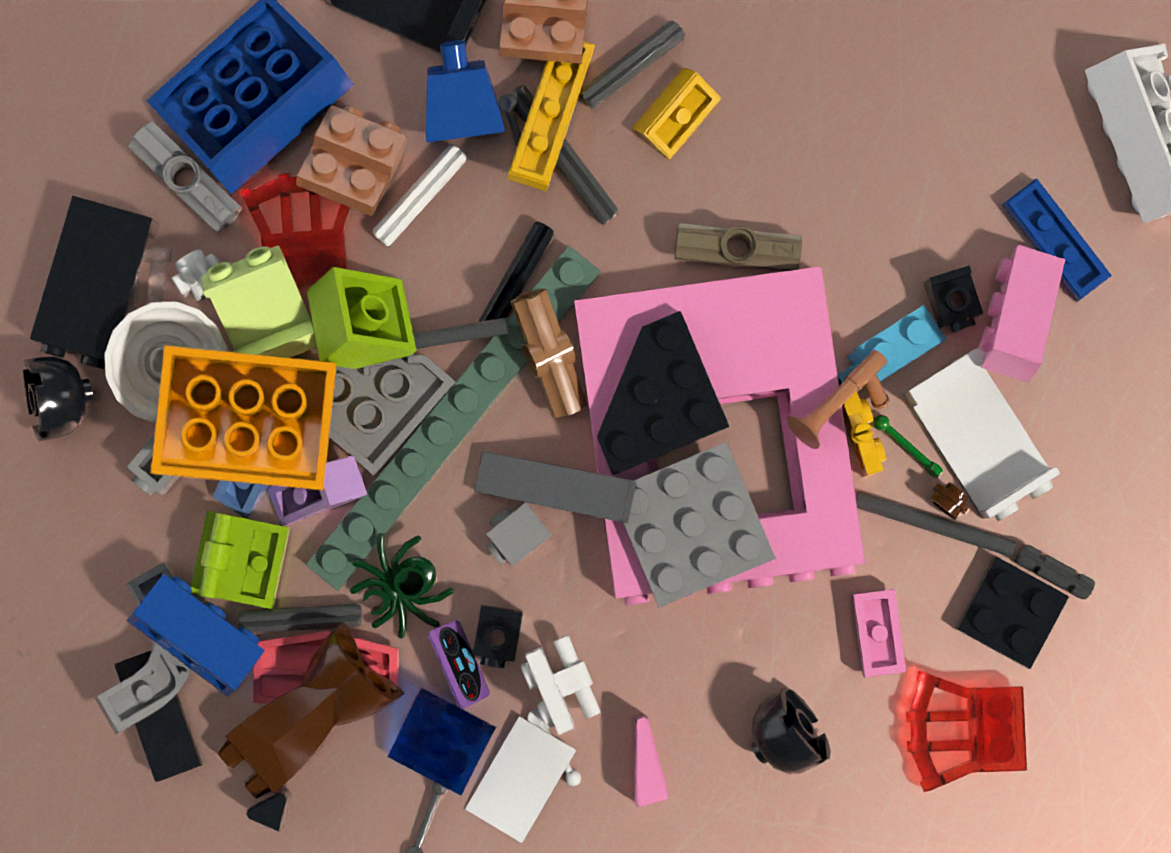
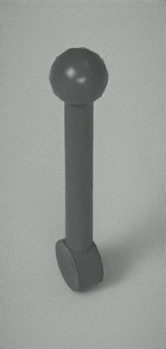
M506 94L499 98L498 104L501 110L506 111L517 147L521 132L514 112L516 99L513 95Z
M438 779L433 782L432 791L434 793L415 843L408 848L407 853H423L422 845L441 795L446 794L448 791L446 781Z

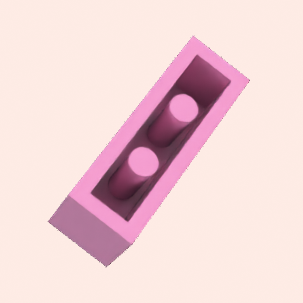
M1022 245L1016 246L1009 259L1002 258L995 279L1001 282L1000 291L994 292L987 311V315L993 317L991 327L986 326L979 344V350L985 352L981 368L1027 383L1031 381L1042 364L1065 259Z

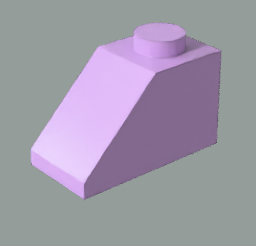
M354 455L326 463L324 490L283 486L268 487L281 526L334 509L368 495Z

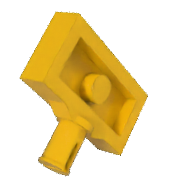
M856 391L842 405L844 423L862 477L883 471L881 462L886 461L887 458L880 438L873 439L872 427L868 423L873 422V415L866 398L860 399Z

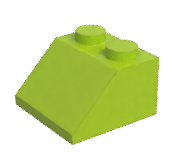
M332 267L307 290L320 361L336 363L338 367L357 369L410 356L417 351L402 279Z

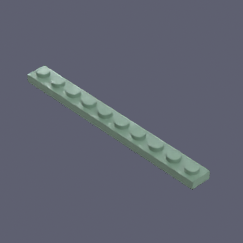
M568 246L532 291L541 288L546 289L559 324L574 306V300L581 298L600 275L601 271L572 247ZM514 312L507 320L509 334L494 336L368 488L366 491L368 495L358 500L307 562L306 565L337 591H340L359 568L354 567L352 561L354 559L364 561L377 546V535L379 533H383L384 536L526 365L527 362L522 349V344L525 341Z

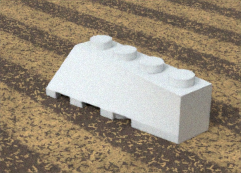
M1165 44L1125 50L1084 70L1088 78L1089 93L1097 102L1103 117L1102 125L1104 132L1113 143L1118 156V168L1122 175L1126 177L1132 193L1133 207L1141 216L1143 223L1171 215V75L1165 76L1162 60L1168 58Z

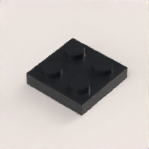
M993 556L955 629L1017 664L1031 669L1069 596L999 557Z

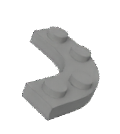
M165 562L127 582L126 586L137 605L141 603L163 574L169 578L173 576ZM152 641L151 654L145 666L133 676L98 695L95 700L117 735L167 704L182 688L191 669Z

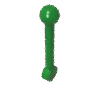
M878 415L874 419V427L877 430L885 431L917 459L932 477L939 478L943 473V469L937 463L930 461L890 425L887 416Z

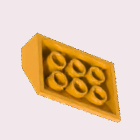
M165 345L151 474L324 490L337 370L336 363Z

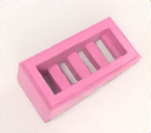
M645 715L636 716L635 802L636 807H641L666 800L669 796L649 721Z

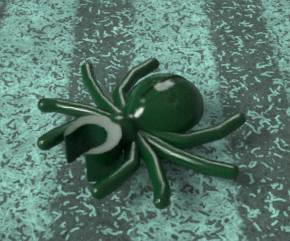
M379 533L377 535V550L384 573L365 561L354 559L352 561L354 567L362 568L378 578L373 577L357 583L350 588V593L356 594L362 589L367 588L363 594V601L372 595H378L382 598V603L371 609V614L373 615L383 614L372 622L373 628H378L385 624L396 614L398 608L399 631L397 636L400 639L404 638L407 630L405 606L424 623L438 628L440 626L439 621L424 614L412 602L418 605L439 602L452 595L454 589L450 587L438 595L420 598L435 584L437 577L435 566L424 557H410L399 565L398 562L408 549L421 542L422 538L417 535L405 542L392 558L390 568L385 552V536L383 533Z

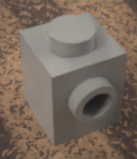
M525 502L513 513L508 507L488 522L493 529L487 533L492 541L486 547L500 565L508 560L512 567H514L552 535Z

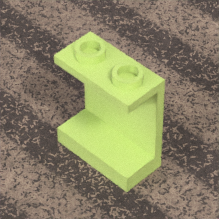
M279 245L270 249L267 246L256 248L249 252L245 259L232 264L229 262L216 264L208 269L205 275L201 276L203 293L206 299L210 297L235 353L291 358L317 347L311 316Z

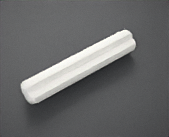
M448 145L373 229L374 236L384 245L390 246L466 162L465 154L455 145Z

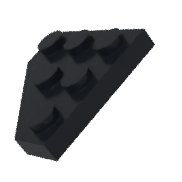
M681 311L642 326L597 435V440L613 476L730 427Z

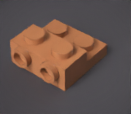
M504 0L500 56L582 64L588 0Z
M331 105L314 136V144L297 174L296 185L373 216L404 156L407 136L403 135L400 128L392 122L382 121L376 124L364 119L362 112L353 106L345 105L340 109Z

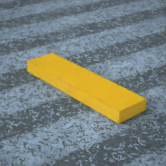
M584 41L582 64L546 61L508 172L507 180L547 192L594 53V44Z

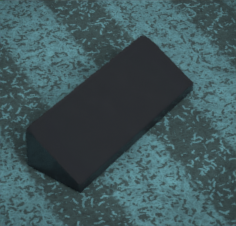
M151 651L115 663L120 683L136 674L145 666ZM178 693L161 709L135 724L155 782L203 765Z

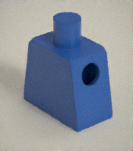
M463 40L448 41L440 44L443 65L427 68V143L505 132L502 112L485 60L468 62L465 41Z

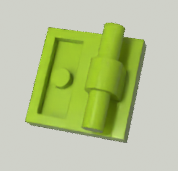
M207 511L191 583L192 593L208 598H219L273 609L290 527Z

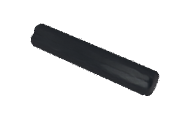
M538 221L533 224L478 322L507 318L512 309L510 301L520 295L553 237L554 232L549 226Z

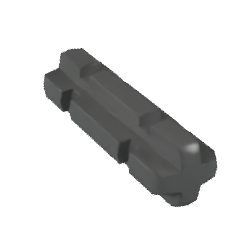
M1024 545L1017 554L1015 562L1026 570L1031 571L1033 569L1035 570L1034 574L1063 590L1070 589L1069 593L1079 599L1086 600L1091 595L1095 581L1080 573L1077 575L1075 569L1049 555L1042 556L1041 551L1031 545Z

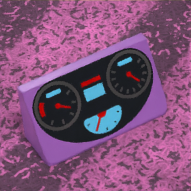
M454 620L429 631L428 637L458 707L464 709L488 697L490 690L475 655H473L472 648L461 623L458 620Z

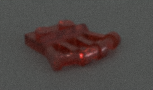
M290 173L279 174V178L254 190H251L249 187L240 191L261 234V246H267L269 249L277 245L280 246L298 288L312 287L332 267L348 269L345 229L352 208L340 203L333 228L323 230L321 195L297 186L296 177H291ZM309 192L311 231L294 232L292 193ZM280 195L282 233L273 234L259 205Z
M918 671L916 681H919L910 710L905 713L906 722L910 723L911 740L907 741V752H911L921 774L922 780L920 785L923 792L934 790L970 773L1027 771L1023 686L964 687ZM934 688L967 699V709L927 711ZM968 721V739L927 740V722ZM969 751V760L938 773L929 752Z

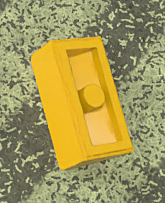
M683 68L634 124L632 129L666 159L670 160L722 98L696 71Z

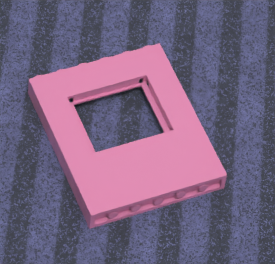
M821 266L574 300L598 474L634 481L658 471L657 458L613 476L597 440L598 432L642 326L681 311L720 404L777 397L793 509L757 514L776 559L707 587V594L732 591L731 582L745 580L748 581V588L773 585L772 577L788 574L790 582L814 579L813 571L830 569L831 577L856 573L855 565L865 564L842 406L822 426L818 434L820 442L818 449L810 448L800 441L787 423V417L790 415L800 418L810 414L839 387ZM604 519L615 598H624L625 606L650 602L649 594L653 593L624 524Z

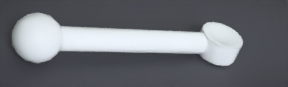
M539 709L530 711L528 721L551 735L543 722ZM568 764L564 771L566 774L565 781L570 786H577L581 782V774L573 770L570 764Z

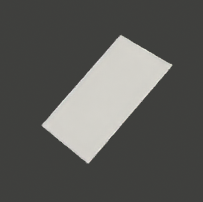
M519 716L465 810L523 843L576 750Z

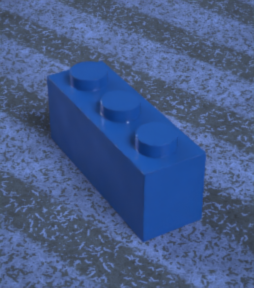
M163 574L127 619V622L228 697L238 688L265 650L258 645L260 641L252 632L243 627L236 629L224 620L226 615L219 607L208 601L203 604L191 595L192 589L186 582L176 576L169 578Z

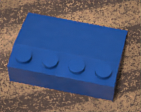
M259 0L146 101L223 186L233 194L345 94L354 83L336 59L277 0Z

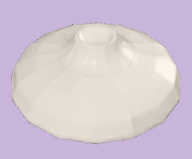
M176 301L151 302L130 312L112 331L104 354L106 379L116 400L135 417L156 423L165 345L228 352V347L215 323L199 309Z

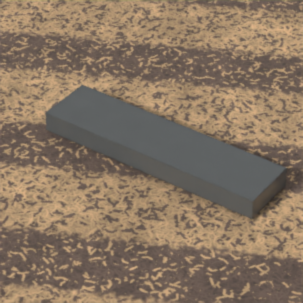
M483 451L474 491L628 524L636 482Z

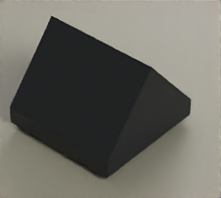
M284 789L251 806L246 812L248 819L279 832L285 825L291 800L290 791Z

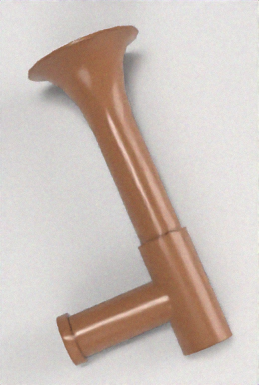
M873 350L845 378V381L810 414L800 418L788 416V426L795 436L810 448L818 449L820 447L818 434L822 426L863 386H865L871 398V404L875 409L886 407L890 402V398L885 393L877 376V373L887 364L886 358L879 351Z

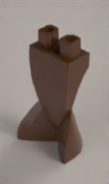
M343 622L323 641L312 658L301 685L277 697L225 736L228 740L219 750L218 755L231 768L236 767L244 759L248 762L255 772L244 781L245 787L254 798L258 799L270 791L275 793L303 769L321 749L336 726L356 722L381 712L395 703L405 693L393 682L364 665L352 633L345 622Z

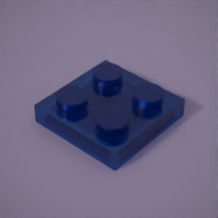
M421 688L388 757L445 788L462 795L496 726Z

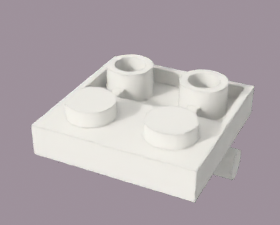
M569 635L553 641L564 669L553 673L542 646L527 652L525 657L528 662L523 663L521 666L530 689L539 687L544 699L538 703V708L547 729L555 726L558 735L574 729V721L564 700L565 696L575 692L586 719L601 713L590 687L593 684L584 660L579 661Z

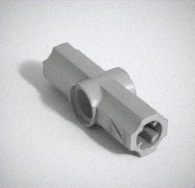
M151 121L143 126L133 136L128 147L216 233L227 228L237 218L242 207L155 122ZM185 168L194 169L195 176L191 184L184 187L176 185V175L179 171Z

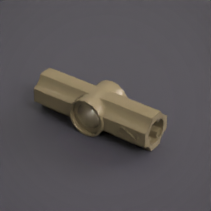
M678 223L674 259L722 264L734 269L751 267L780 271L798 270L801 259L802 236L752 231L742 226L723 228ZM733 238L743 239L749 247V253L744 257H734L727 249V242Z

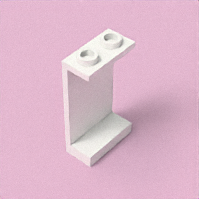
M977 347L903 395L982 519L995 516L997 521H1000L1019 509L1016 502L1024 496L1030 494L1031 498L1034 499L1054 487L1050 480L1058 476L1060 472L1057 467L1049 468L987 370L981 368L984 353Z

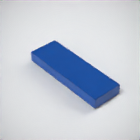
M1037 178L1002 204L1037 251L1065 259L1061 282L1076 302L1112 276Z

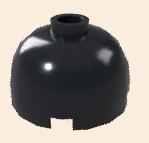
M37 357L24 359L23 363L28 368L23 370L29 415L38 416L40 425L32 426L37 440L56 439L72 433L85 418L86 404L93 403L90 380L88 378L81 379L77 368L69 361L61 358Z
M782 688L769 696L759 705L752 721L754 742L751 743V747L755 756L761 763H769L773 768L787 774H800L813 769L830 759L831 754L826 734L823 733L817 736L812 723L818 721L817 717L795 691L790 689L785 692V688Z

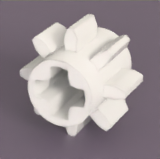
M201 249L193 251L175 263L179 274L171 279L181 295L186 297L192 293L196 301L202 300L206 297L202 289L201 276L205 275L212 266L219 264L220 261L214 253L206 257Z

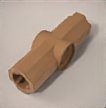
M541 288L517 296L510 303L525 341L522 344L524 357L532 374L540 382L551 415L554 418L581 411L587 405L573 366V363L576 362L574 349L565 331L559 327L546 289Z

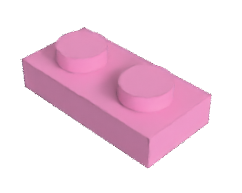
M895 589L852 594L863 677L906 672Z

